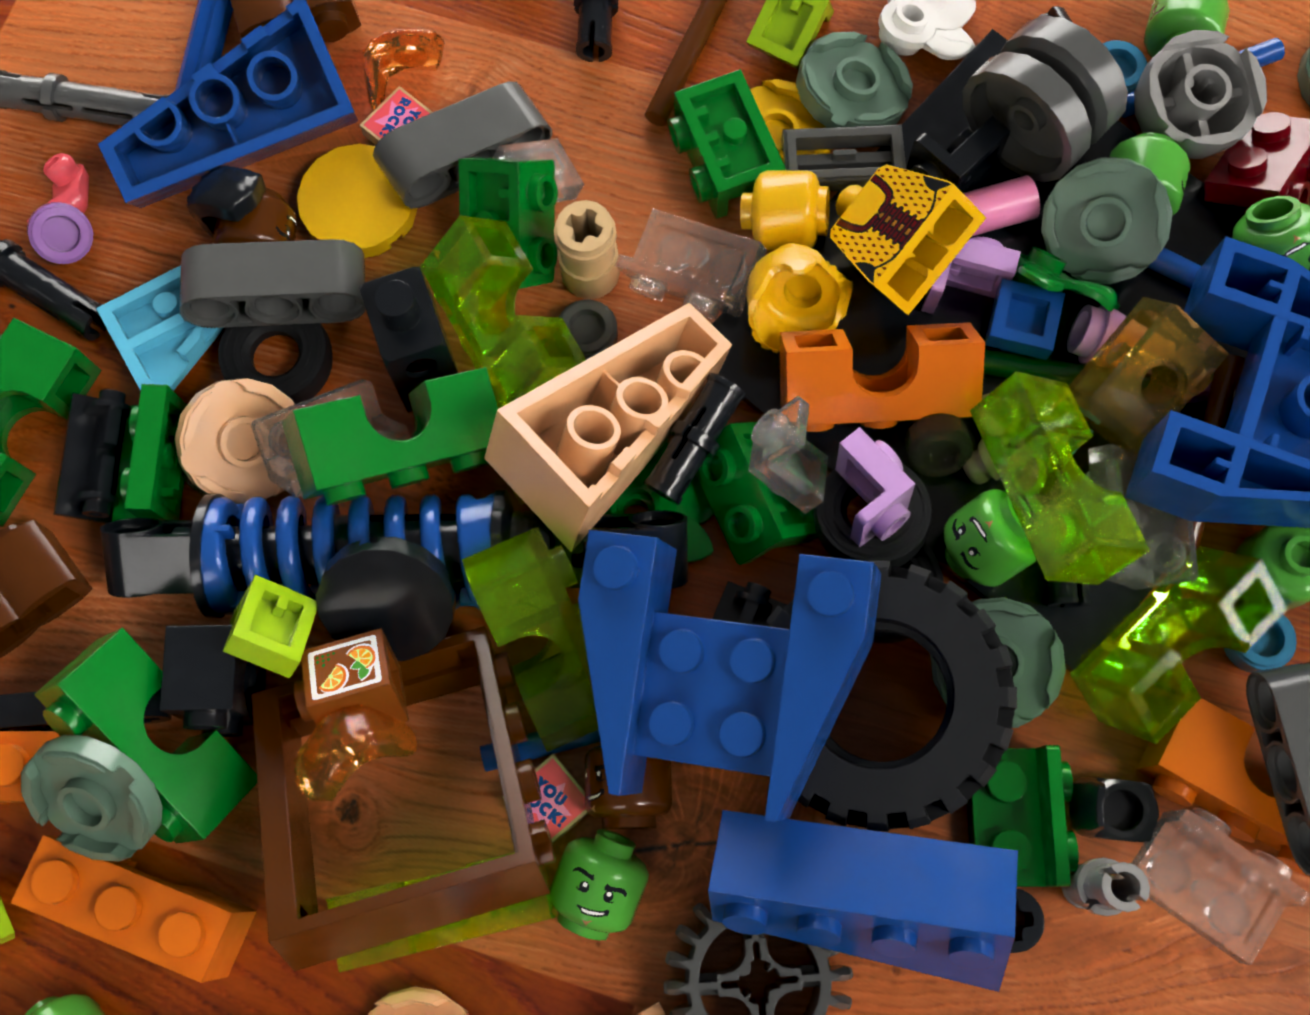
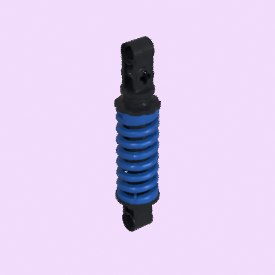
M496 490L495 493L477 500L471 494H461L456 500L455 514H442L441 500L435 494H427L422 498L420 514H408L405 498L400 494L391 495L385 502L384 515H374L373 504L366 495L351 500L348 515H340L338 504L327 506L325 498L322 496L314 504L312 525H307L305 507L300 498L288 496L279 504L276 526H273L270 506L262 497H252L244 504H236L222 494H207L200 500L193 520L129 518L107 523L100 528L107 589L110 595L133 598L152 594H194L200 612L207 618H222L225 615H233L234 610L255 575L316 600V593L328 561L345 545L359 540V545L367 542L376 543L378 537H398L421 545L441 560L450 574L449 582L456 594L455 610L460 606H474L481 611L509 613L515 592H533L537 590L540 597H554L557 588H580L586 552L584 547L588 539L587 534L575 549L570 552L533 511H514L507 490ZM651 510L635 514H604L594 525V528L591 529L661 539L677 549L671 589L681 587L688 582V523L685 514L668 510Z

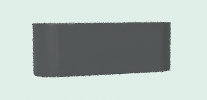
M509 81L390 131L375 146L373 157L405 206L421 208L459 191L458 158L476 157L529 160L539 154L550 142L552 128L521 85L517 82Z
M336 239L220 243L192 246L181 255L180 315L185 321L206 328L352 321L359 318L365 312V305L359 286L365 283L364 253L356 244Z
M1310 662L1252 672L1247 679L1246 695L1290 850L1299 868L1306 875L1310 876Z

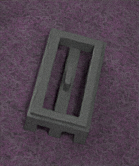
M902 125L783 129L781 146L784 155L783 163L786 170L812 171L817 176L820 186H829L830 192L843 191L850 185L864 187L876 170L886 164L906 169ZM890 146L891 150L857 152L856 149L834 150L830 154L797 155V150Z

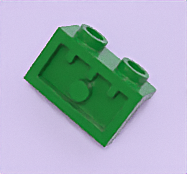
M741 69L674 92V117L668 119L669 133L678 154L687 152L693 168L689 169V177L699 203L708 201L716 219L728 215L729 200L740 197L743 192H753L754 183L760 173L767 170H786Z
M458 158L461 282L516 289L553 282L558 257L553 231L555 227V204L558 196L554 161L545 159Z
M141 384L139 405L130 406L131 413L126 418L115 493L119 500L118 505L113 508L112 521L129 518L180 519L185 472L178 462L174 438L180 414L187 404L168 385Z
M773 421L730 423L725 426L716 441L720 445L718 452L714 458L706 457L696 475L736 563L739 565L748 564L771 549L809 543L818 538L813 517L815 503L776 424Z
M1043 745L1038 748H1008L996 767L997 771L985 787L982 786L968 800L969 844L1017 850V887H1070V872L1077 871L1079 862L1078 843L1075 833L1072 830H1067L1065 802H1070L1073 794V777L1070 765L1067 761H1061L1059 745Z

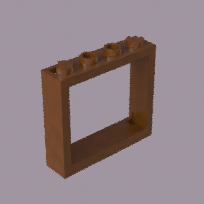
M485 626L445 637L428 653L398 662L401 666L407 706L473 686H481L515 853L319 913L301 737L320 732L314 720L305 722L302 719L295 700L294 682L251 694L269 943L294 971L550 894L544 866L556 862L555 852L545 819L534 822L530 803L542 800L541 790L531 758L522 761L520 759L517 744L529 740L518 701L508 704L505 691L506 688L516 686V681L507 651L499 654L495 653Z

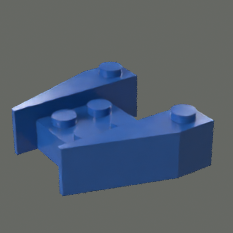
M1225 236L1196 273L1179 328L1248 351L1226 427L1223 429L1170 410L1143 439L1125 498L1188 521L1310 528V271L1291 258Z
M589 530L578 603L609 794L623 796L642 793L647 757L769 776L770 782L765 820L778 822L790 818L873 645L882 575L876 564L868 561L799 554L790 629L668 614L677 549L657 537Z

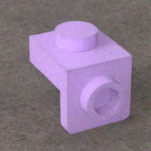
M970 238L925 294L921 311L930 314L934 313L946 285L995 298L996 290L1002 278L1013 279L1021 251L1006 248L999 241L992 238Z
M859 427L839 443L835 470L868 503L867 506L855 515L850 538L861 547L875 535L881 541L889 538L904 525L911 515L908 507L915 483L903 471L902 462L896 452L881 440L874 442Z

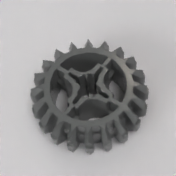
M698 903L693 907L696 917L705 924L700 933L696 934L688 926L682 924L675 931V934L682 941L692 945L689 954L686 955L678 951H668L666 954L665 962L672 967L685 969V978L666 980L664 982V993L673 996L686 994L688 1001L673 1008L670 1011V1015H710L701 999V996L706 995L735 997L746 1004L749 1015H759L758 1003L755 999L750 998L752 992L748 987L741 992L737 983L721 984L724 981L739 980V976L750 974L751 962L754 961L753 942L755 941L757 957L760 960L766 961L763 968L767 972L774 968L775 973L780 977L792 976L787 979H776L775 983L765 986L764 997L761 998L762 1015H774L775 1006L782 996L792 991L802 990L803 987H813L811 999L803 1015H826L829 1005L841 1010L851 1008L852 999L841 992L831 991L832 981H847L853 977L851 967L846 965L830 966L828 957L841 952L803 943L810 957L811 964L777 963L769 955L764 933L758 935L743 934L742 953L738 961L731 967L715 970V972L700 973L701 963L708 947L721 932L727 929L723 923L712 920L711 913L702 903Z

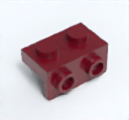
M1270 112L1258 116L1252 129L1241 140L1225 151L1204 181L1205 201L1249 208L1256 202L1268 197L1291 196L1297 198L1301 203L1308 204L1310 195V119L1289 117L1280 112Z

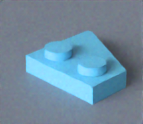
M181 265L96 308L140 391L141 384L168 385L174 391L224 329L196 326L181 317Z

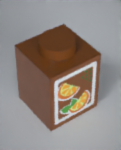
M382 628L304 650L301 658L303 679L294 682L297 708L305 722L314 720L328 744L409 721L401 666Z

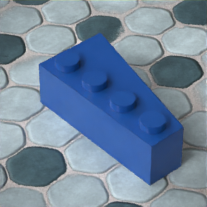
M306 0L292 1L285 6L286 10L263 27L260 25L240 39L242 42L213 64L210 62L192 74V79L168 97H161L98 144L125 203L143 208L191 189L199 183L203 175L217 169L219 166L243 168L358 122Z
M722 810L708 888L712 920L721 922L726 928L741 934L758 935L765 933L999 992L1015 939L1018 851L793 819L772 822L766 821L764 815Z

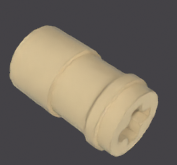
M589 200L575 201L565 206L559 213L553 230L555 244L558 248L562 281L568 291L577 297L588 300L601 298L610 293L617 285L620 275L615 221L606 208L599 203Z

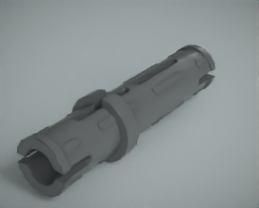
M0 70V108L41 113L46 119L51 121L63 122L67 118H77L123 126L161 97L166 98L169 96L71 82L66 76L56 73H49L45 77H36Z

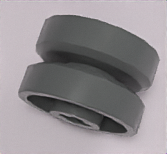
M1040 16L1026 22L1005 43L998 55L990 57L969 78L963 89V110L973 132L992 116L1006 126L1011 132L999 162L1020 176L1028 175L1035 181L1045 183L1061 179L1090 148V144L1096 143L1126 111L1128 90L1122 70L1107 47L1087 29L1065 18Z

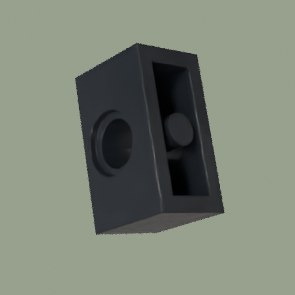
M232 625L166 626L160 711L182 719L184 729L201 730V734L217 730L223 737L243 736V725H253L251 694L265 690L266 669L223 652Z

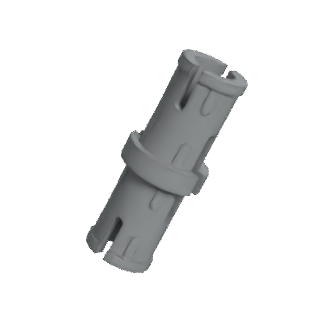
M1104 857L1089 859L1083 864H1078L1077 871L1074 874H1070V887H1061L1064 897L1070 904L1101 916L1117 915L1122 911H1136L1141 907L1135 900L1146 902L1150 892L1148 878L1139 867L1126 862L1118 863L1116 860Z

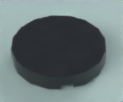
M378 537L376 543L367 542L359 545V540L345 545L328 561L316 593L319 619L334 640L337 641L382 628L397 660L406 661L428 653L446 637L454 618L456 594L449 582L450 574L441 560L423 546L398 537Z

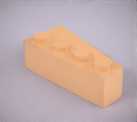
M688 303L498 409L484 459L567 549L572 552L588 534L589 530L594 527L672 437V434L669 432L676 420H684L708 381L707 378L710 373L719 374L732 344L701 313Z

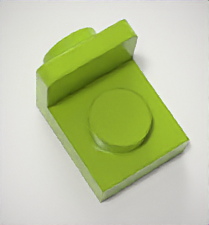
M766 0L746 41L747 44L798 69L802 58L813 44L823 22H829L834 13L830 0Z
M255 575L234 610L230 620L232 628L223 652L290 678L300 664L318 609L316 600Z

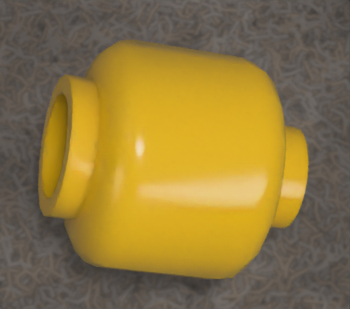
M763 171L758 175L754 183L753 192H743L741 195V229L752 230L755 244L763 251H774L788 243L814 248L818 236L828 235L830 218L829 186H820L817 176L812 171Z

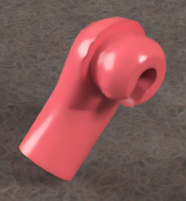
M65 153L56 154L45 163L43 170L44 174L53 182L52 199L48 203H67L76 207L84 214L88 208L89 175L83 164H76L71 155Z

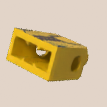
M886 164L876 170L864 187L850 185L839 194L836 201V212L840 218L831 228L830 238L869 283L902 312L909 315L984 222L986 217L950 181Z

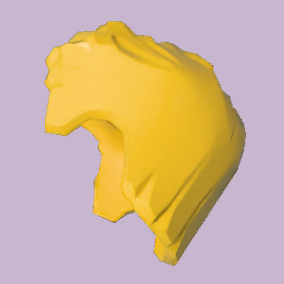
M794 243L780 246L762 257L755 264L749 276L746 297L749 326L752 328L753 338L765 350H772V352L778 353L780 351V332L836 329L840 320L846 316L853 291L852 281L846 279L837 270L835 265H830L829 261H826L817 250Z

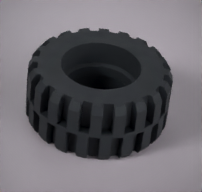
M869 561L874 562L882 573L875 631L892 632L906 636L920 644L930 653L938 664L946 685L947 703L945 715L934 737L922 749L908 757L895 761L877 762L862 759L844 750L829 735L798 802L806 808L810 806L826 815L825 819L846 826L850 824L867 828V830L888 832L890 829L907 827L913 829L931 824V821L948 813L952 814L964 806L982 786L985 787L997 771L996 767L1004 752L1007 751L1014 731L1012 725L1014 711L1017 709V687H1014L1011 671L1013 663L1007 645H1002L995 631V623L984 609L979 610L967 598L968 593L952 581L946 584L932 577L930 570L912 564L909 569L891 566L890 561ZM793 600L783 609L779 605L766 620L770 627L790 629Z

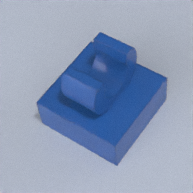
M1002 278L996 290L985 345L998 348V351L1047 360L1054 349L1065 293L1047 291L1041 287Z

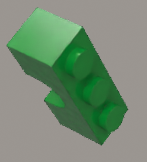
M14 317L4 333L0 335L1 527L4 526L36 473L11 458L8 452L7 440L12 427L25 415L38 411L50 412L68 421L71 395L76 393L86 396L102 371L76 347Z
M484 367L425 380L411 391L408 396L415 424L413 433L408 440H392L379 434L367 419L360 395L293 410L282 422L303 499L306 500L324 495L326 505L330 506L367 495L364 487L365 484L388 479L391 489H397L430 479L428 468L450 463L453 473H460L489 464L484 457L498 406L487 368Z
M122 627L93 642L34 695L46 707L43 711L44 719L60 736L79 735L92 737L116 747L141 767L154 783L163 805L162 825L155 833L157 837L166 842L174 841L176 844L204 840L257 784V774L217 730L189 737L172 754L159 749L152 743L145 730L144 713L151 697L162 687L163 671Z

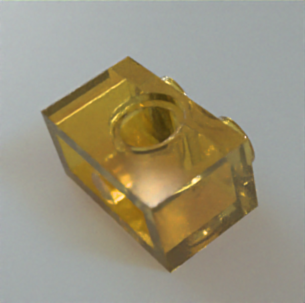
M1143 297L1061 394L1059 399L1109 443L1138 456L1142 441L1170 410L1180 413L1192 397L1205 390L1214 378V371L1229 353L1178 305ZM1149 370H1151V380L1148 386L1142 391L1141 386L1143 378L1146 375V373Z

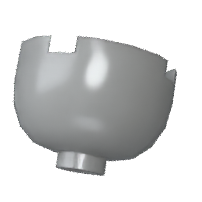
M1192 30L1173 37L1147 63L1134 91L1135 118L1141 132H1156L1171 137L1187 153L1189 159H1203L1232 147L1252 129L1256 118L1263 113L1267 103L1266 77L1257 58L1247 48L1240 54L1233 46L1224 43L1230 36L1219 31Z

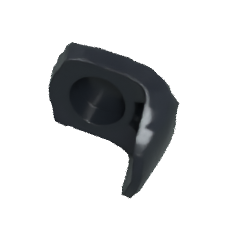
M219 166L217 169L203 175L199 183L192 187V192L187 197L186 206L191 216L213 238L216 218L239 222L258 206L266 186L262 175L237 167Z
M1080 777L1073 782V794L1069 810L1070 827L1079 835L1089 838L1128 842L1150 841L1159 817L1158 804L1152 786L1144 782Z

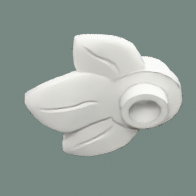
M887 0L888 4L884 6L879 16V38L883 44L893 49L898 55H913L923 48L940 59L958 60L965 58L976 47L970 36L962 29L976 10L975 0Z

